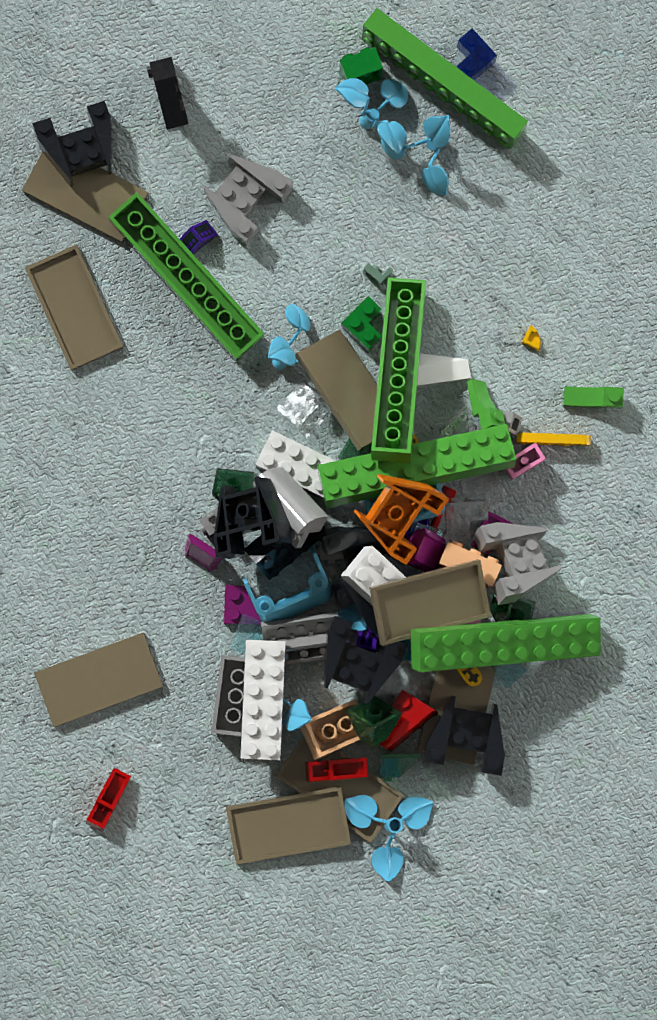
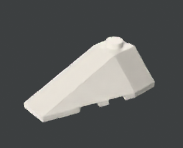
M420 353L417 389L471 379L468 359Z

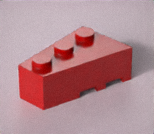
M402 689L371 739L392 752L418 728H421L424 723L436 716L438 712Z

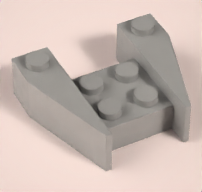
M230 154V163L235 166L233 171L215 193L206 186L203 189L230 233L247 246L258 233V226L246 218L266 192H269L282 203L294 189L292 181L279 171Z
M497 522L482 525L474 533L473 537L479 552L497 549L507 577L500 578L492 587L498 605L516 602L552 579L562 569L561 566L547 567L538 540L548 531L547 528Z

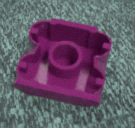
M418 528L410 538V541L417 550L408 564L424 572L436 570L446 547V539L426 528Z
M192 534L188 535L185 545V558H192L207 568L208 572L217 569L223 558L216 557L215 549Z

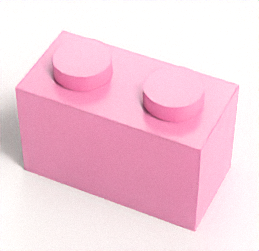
M534 443L516 454L517 460L514 468L505 469L504 471L510 481L544 462L546 458L538 445Z

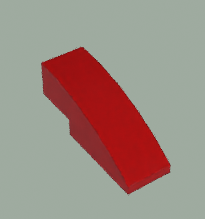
M367 757L305 762L306 781L308 782L368 777Z
M113 768L86 819L87 825L101 832L104 831L131 778L130 775Z

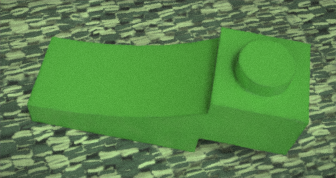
M475 379L467 381L472 414L474 417L479 418L481 429L505 424L503 410L497 409L493 404L486 382Z
M565 386L563 406L621 409L623 407L624 388Z

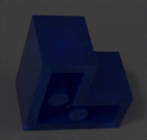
M473 28L458 40L457 48L466 58L456 67L475 81L496 62L497 55Z

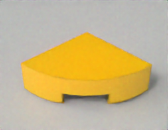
M530 325L522 344L539 351L541 346L540 336L537 330Z

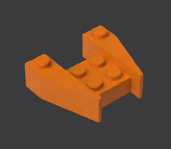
M378 474L377 477L382 483L386 484L385 488L367 515L356 509L354 513L390 556L407 565L417 548L403 536L422 507L439 516L449 499L442 492L426 483Z

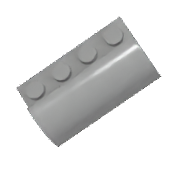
M283 467L271 468L263 472L259 477L271 479L290 522L291 544L295 548H301L309 533L321 531L328 515Z
M338 612L261 622L263 640L286 642L285 665L324 660L326 634L333 617H338Z

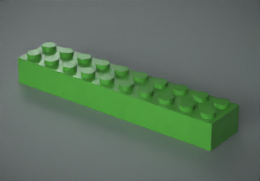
M376 8L363 24L362 38L368 46L376 47L383 57H389L393 60V64L396 67L405 69L412 79L421 81L427 90H433L437 93L440 100L445 103L449 102L453 105V109L456 112L465 114L472 124H478L487 135H493L497 138L500 145L511 149L525 132L528 120L381 10Z
M137 192L108 217L113 226L236 362L265 337L263 331Z
M388 278L371 460L411 463L426 280Z
M503 424L412 444L411 463L371 460L370 453L318 465V476L327 509L379 497L386 484L381 482L377 477L378 474L426 483L432 486L437 483L441 484L514 468L517 459L508 426Z
M591 614L411 629L412 669L419 672L601 656L600 617Z

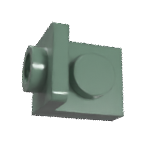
M368 263L363 269V274L379 287L383 283L387 285L388 278H393L391 275L393 269L391 267L383 275L381 274V269L376 265L371 266Z

